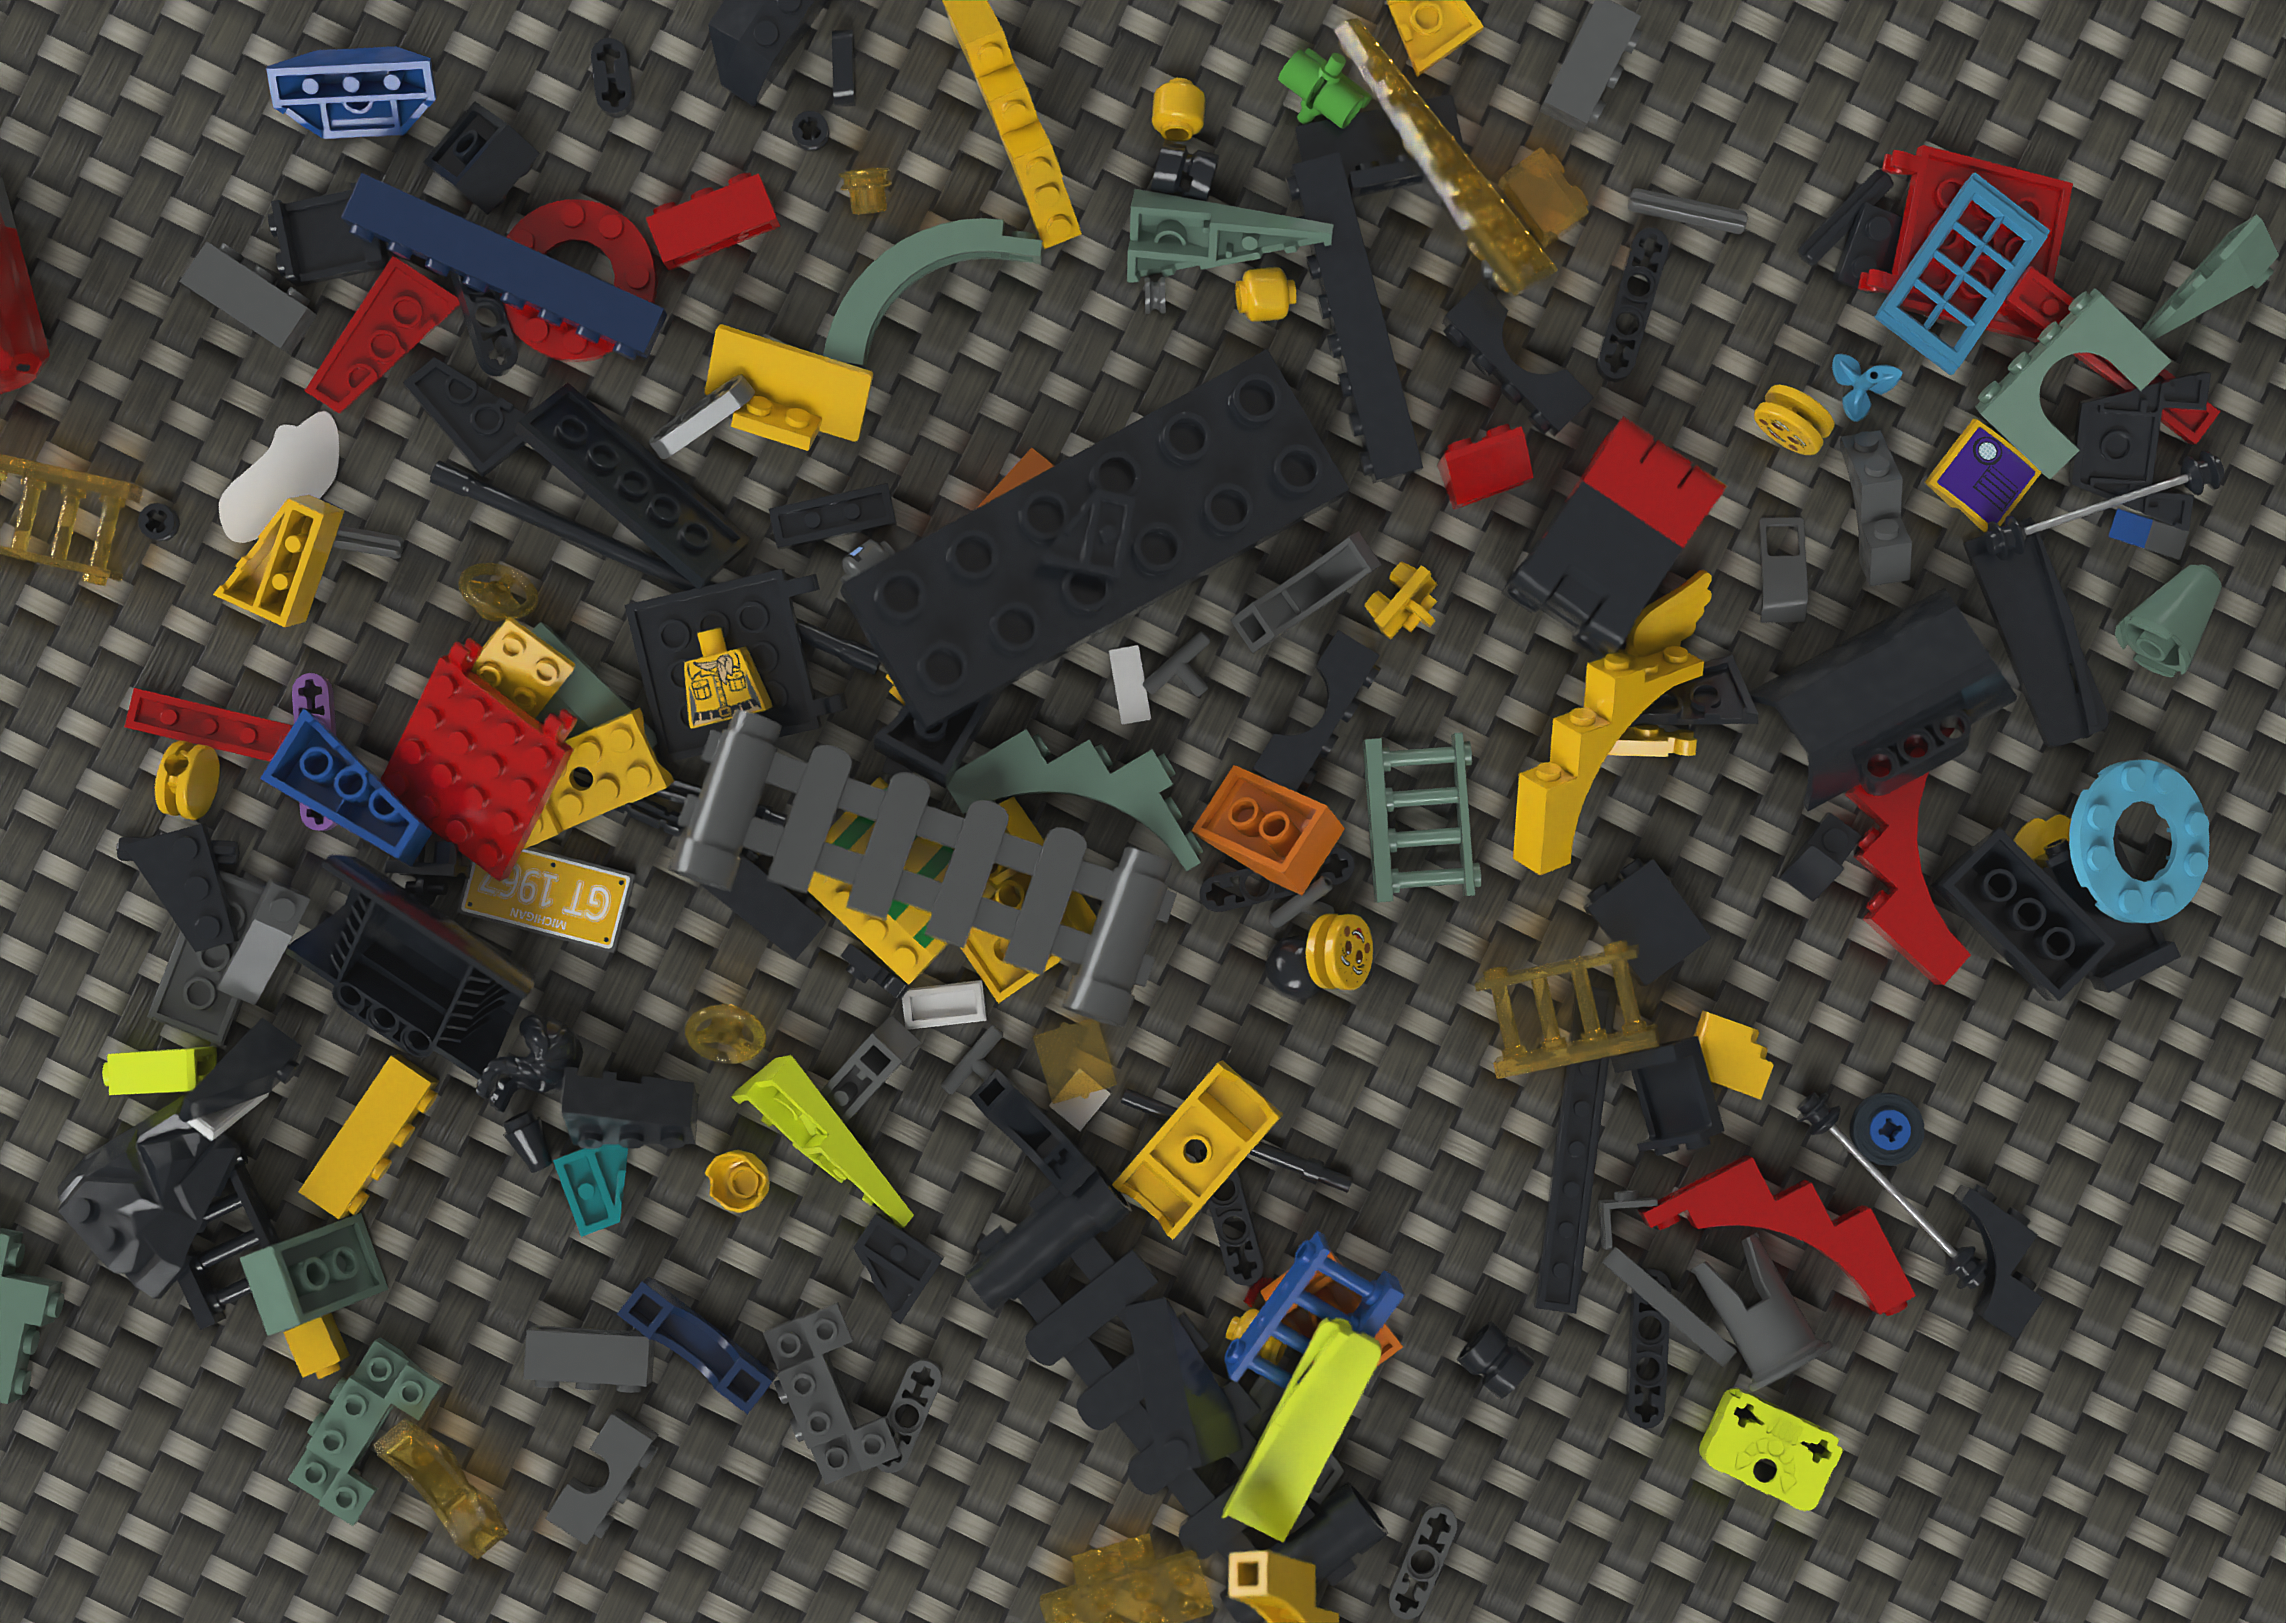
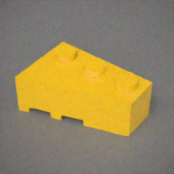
M311 495L288 498L258 536L259 540L246 556L239 560L235 571L225 584L218 587L213 595L283 627L306 622L344 510Z

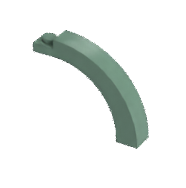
M989 218L964 219L943 223L903 239L872 262L853 283L833 318L823 356L866 369L870 347L882 318L895 300L913 283L941 267L972 259H1002L1042 264L1043 241L1035 240V234L1023 231H1013L1012 236H1005L1006 227L1004 219Z

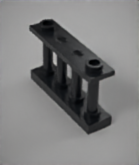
M239 1142L236 1143L242 1150L229 1176L236 1192L211 1203L204 1218L211 1222L244 1207L253 1229L203 1253L198 1250L195 1251L191 1244L187 1254L192 1256V1259L187 1269L177 1279L200 1330L226 1319L223 1312L226 1309V1304L252 1293L247 1277L220 1290L215 1287L212 1288L206 1275L209 1272V1267L258 1244H261L262 1248L265 1249L281 1243L245 1166L248 1164V1157L245 1149Z

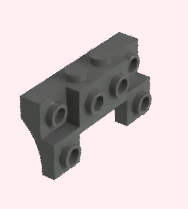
M839 1302L777 1325L763 1333L778 1369L777 1375L779 1380L774 1382L778 1396L783 1404L789 1402L795 1418L790 1419L794 1435L798 1442L805 1441L808 1450L811 1449L825 1485L860 1470L863 1472L901 1455L887 1424L886 1416L856 1427V1420L827 1353L854 1340L840 1310Z

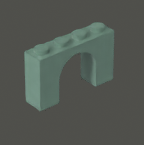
M2096 288L2090 293L2087 291L2081 293L2068 307L2070 313L2059 324L2055 321L2048 325L2038 337L2040 343L2029 354L2026 351L2019 354L2008 366L2010 372L1999 383L1996 381L1990 383L1978 396L1980 402L1975 406L1979 413L2049 480L2080 451L2044 415L2040 405L2041 383L2052 365L2060 359L2075 353L2097 354L2110 361L2142 391L2171 362L2159 348Z

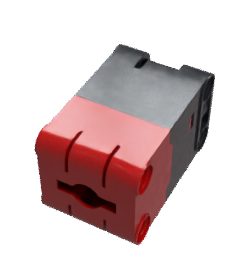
M1624 416L1613 431L1610 430L1603 439L1576 485L1526 559L1518 566L1501 591L1503 595L1528 612L1532 613L1541 610L1571 631H1574L1572 641L1598 659L1604 658L1607 654L1612 655L1617 651L1633 628L1636 618L1703 518L1711 511L1727 487L1726 484L1699 466L1694 465L1692 467L1690 460L1660 440L1654 441L1653 435Z

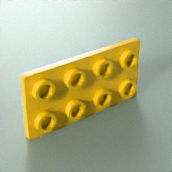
M723 324L718 325L715 331L705 394L709 395L737 375H743L755 390L753 397L733 413L731 427L809 451L819 431L853 442L858 441L873 380L872 371Z
M509 617L484 644L481 655L471 671L535 719L570 676L576 665L522 624Z

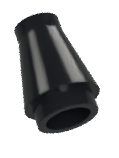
M532 1109L521 1112L502 1123L506 1131L503 1136L527 1164L531 1173L540 1171L553 1163L540 1116L535 1117Z

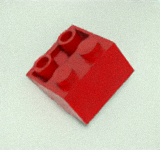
M1504 424L1487 431V436L1481 438L1482 440L1472 444L1471 438H1466L1447 446L1448 450L1444 451V455L1437 464L1453 510L1530 483L1534 476L1522 426L1511 430L1509 424Z

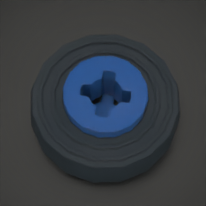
M1877 1093L1865 1098L1855 1108L1850 1120V1137L1853 1144L1869 1161L1878 1165L1895 1166L1908 1161L1919 1150L1924 1139V1121L1919 1109L1909 1099L1895 1093Z

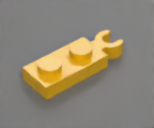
M1635 725V727H1628L1608 755L1668 757V753L1693 756L1696 755L1697 739L1693 738L1694 732L1690 730L1665 732L1664 728H1659L1658 725Z

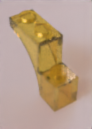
M406 1418L392 1427L373 1444L378 1456L393 1466L420 1493L441 1520L454 1544L479 1559L510 1533L492 1498L468 1482L452 1449Z

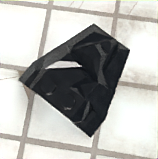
M185 1094L83 1157L57 1187L58 1199L62 1202L58 1209L63 1218L109 1270L126 1275L134 1286L154 1299H161L187 1269L192 1259V1256L187 1253L196 1233H204L209 1220L205 1219L204 1216L213 1196H221L242 1150L226 1131L211 1141L190 1124L178 1118L185 1097L188 1094Z

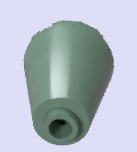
M2203 564L2187 566L2120 620L2115 629L2118 644L2123 650L2129 645L2137 653L2133 660L2154 673L2166 677H2174L2177 672H2181V675L2185 674L2193 661L2222 589L2217 572Z

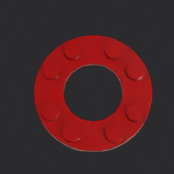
M581 199L552 202L527 214L506 236V238L544 255L553 248L570 241L590 243L601 249L611 261L615 275V287L653 304L655 303L657 271L649 246L635 225L609 206ZM503 302L511 330L526 345L542 355L567 362H587L603 358L604 355L613 352L615 345L601 338L598 344L590 342L575 334L577 330L575 326L562 321L561 326L558 327L537 317L539 314L537 309L525 305L523 310H520Z

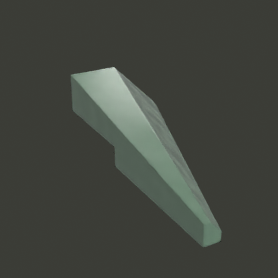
M1135 189L1130 213L1127 282H1138L1142 276L1162 273L1163 277L1174 275L1176 270L1200 266L1202 270L1260 259L1264 253L1285 250L1286 254L1297 252L1301 246L1322 242L1324 246H1329L1332 244L1334 224Z

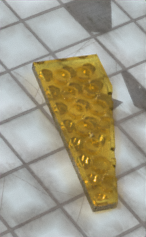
M1359 18L1345 20L1334 30L1340 40L1338 44L1347 57L1353 60L1402 136L1404 148L1418 161L1454 219L1468 237L1467 245L1478 259H1485L1495 271L1493 278L1499 287L1507 293L1511 291L1514 296L1548 280L1558 271V268Z

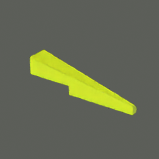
M792 1055L772 1060L740 1086L731 1096L739 1104L744 1101H749L763 1114L760 1121L768 1127L774 1124L793 1142L792 1146L837 1181L842 1183L849 1179L864 1193L862 1200L869 1206L875 1203L896 1225L905 1228L914 1214Z

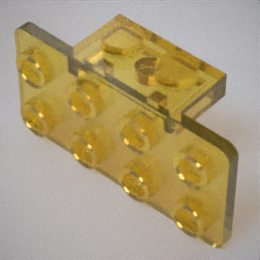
M1150 1533L1071 1556L1077 1584L1045 1593L1039 1598L1040 1608L1046 1623H1183L1209 1615L1214 1610L1197 1553L1186 1551L1157 1560Z

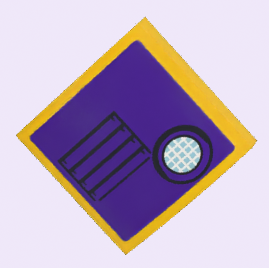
M1972 419L1924 483L1950 507L1960 509L1985 533L1988 531V524L1991 521L1996 522L1999 526L2002 525L2005 518L2009 516L2042 472L1999 434L1978 419Z

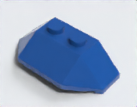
M399 47L315 50L269 65L266 68L273 108L282 114L286 113L298 124L323 139L404 135L437 98L431 58Z

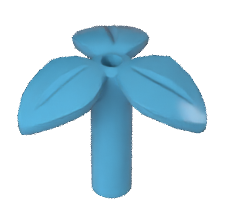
M1836 354L1832 363L1833 374L1838 384L1853 386L1854 388L1843 397L1842 401L1846 415L1853 422L1864 419L1870 411L1871 402L1866 393L1867 390L1882 395L1890 391L1899 382L1903 373L1899 368L1890 365H1877L1861 375L1860 363L1855 358L1846 354Z

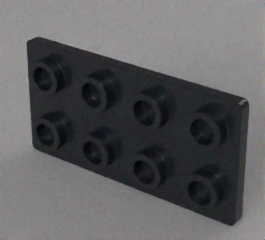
M1450 94L1358 113L1344 129H1341L1329 119L1300 125L1295 129L1301 162L1340 152L1352 198L1464 175L1468 172V164L1454 99Z

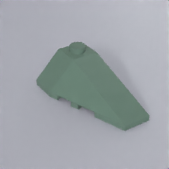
M2255 215L2231 230L2140 331L2152 342L2250 286L2256 289L2259 288L2273 274L2274 270L2269 266L2279 257L2263 220L2258 215Z
M540 622L531 631L576 665L570 676L535 718L537 721L544 724L551 713L558 717L561 710L565 709L577 718L573 729L568 735L573 737L632 711L549 626ZM644 722L645 735L653 750L658 745L656 733Z

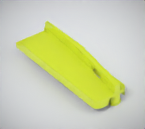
M1325 1318L1320 1322L1223 1510V1519L1229 1515L1284 1543L1380 1360L1382 1349L1377 1339L1363 1332L1360 1335L1352 1331L1351 1324L1343 1318H1336L1332 1321H1328V1318ZM1314 1360L1313 1366L1304 1376L1302 1381L1298 1384V1380L1301 1378V1376L1304 1374V1372L1307 1370L1309 1365Z

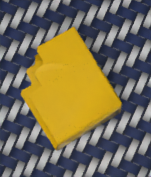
M1702 1011L1694 1036L1699 1038L1710 1081L1761 1100L1772 1072L1773 1064L1766 1059L1767 1048L1756 1042L1759 1031Z

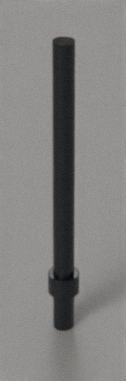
M1126 1088L1121 1103L1165 1121H1168L1178 1109ZM1261 1141L1249 1153L1301 1175L1300 1179L1314 1185L1318 1181L1348 1193L1353 1181L1352 1177L1324 1167L1323 1161L1310 1156L1308 1159H1304Z

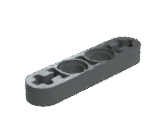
M1614 1247L1602 1261L1608 1269L1722 1367L1737 1352L1618 1248Z

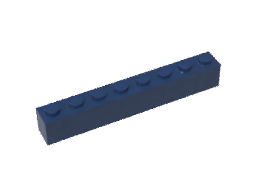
M361 173L341 217L351 226L349 233L370 243H372L374 237L389 243L387 250L400 257L410 260L411 255L414 254L427 260L424 266L438 274L448 276L449 271H452L464 277L462 282L464 285L481 293H485L488 287L502 294L500 298L502 302L520 310H523L525 305L539 310L537 317L558 327L561 326L562 321L577 327L575 334L590 342L598 344L601 338L615 344L613 347L614 352L631 360H635L637 355L648 359L667 317L665 309L363 173Z

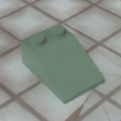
M361 1213L240 1258L268 1336L301 1325L388 1290Z

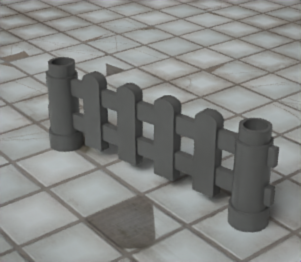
M735 709L728 730L724 729L722 733L711 730L701 757L702 761L711 764L699 797L688 794L678 825L687 827L684 838L680 837L668 868L670 871L714 888L732 891L743 861L740 858L742 848L750 849L774 858L767 877L768 881L802 893H807L815 872L853 885L846 908L885 921L892 900L932 913L924 934L928 937L964 948L970 929L973 927L1010 940L1002 962L1034 974L1043 975L1049 955L1080 965L1077 975H1072L1062 1007L1089 1019L1125 1028L1135 998L1132 995L1134 985L1146 987L1155 957L1145 953L1156 921L1168 922L1177 893L1167 890L1168 885L1165 884L1172 864L1170 861L1142 850L1125 847L1119 867H1114L1112 871L1082 860L1087 843L1084 837L1071 829L1055 828L1050 830L1045 837L1043 846L1004 833L1009 815L1003 807L987 800L973 802L968 808L965 819L926 805L930 795V786L923 778L915 774L898 773L891 778L887 791L848 778L852 767V760L844 750L836 746L820 745L815 747L808 763L777 753L778 749L775 747L782 726L751 712ZM766 783L797 794L785 828L754 817ZM837 808L876 821L864 855L825 842ZM915 835L954 849L942 883L904 870ZM993 863L1032 876L1020 910L982 897ZM1071 891L1102 901L1091 935L1060 924Z

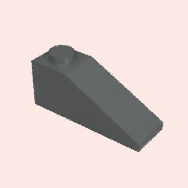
M269 878L216 989L252 1005L257 1003L311 900L308 894Z
M891 1015L866 1039L823 1087L820 1093L846 1125L921 1042Z

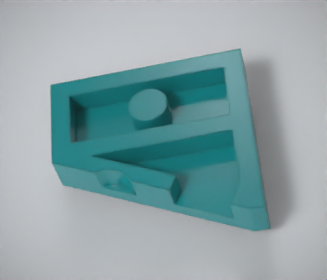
M619 1144L603 1145L597 1149L584 1148L553 1160L581 1237L620 1222L628 1148H624Z

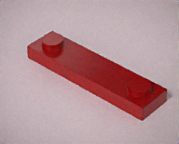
M134 688L124 727L271 762L293 725Z

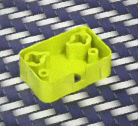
M1735 1387L1727 1390L1722 1396L1700 1443L1699 1452L1702 1459L1715 1470L1739 1479L1745 1484L1767 1495L1770 1494L1796 1509L1811 1511L1818 1505L1829 1477L1841 1457L1843 1448L1837 1445L1839 1438L1825 1428L1746 1390ZM1747 1405V1409L1758 1420L1742 1417L1739 1421L1734 1411L1737 1407L1744 1409ZM1802 1441L1809 1444L1820 1443L1825 1447L1823 1454L1815 1453L1813 1455ZM1761 1459H1771L1776 1465V1475L1768 1482L1757 1480L1753 1472L1754 1465Z

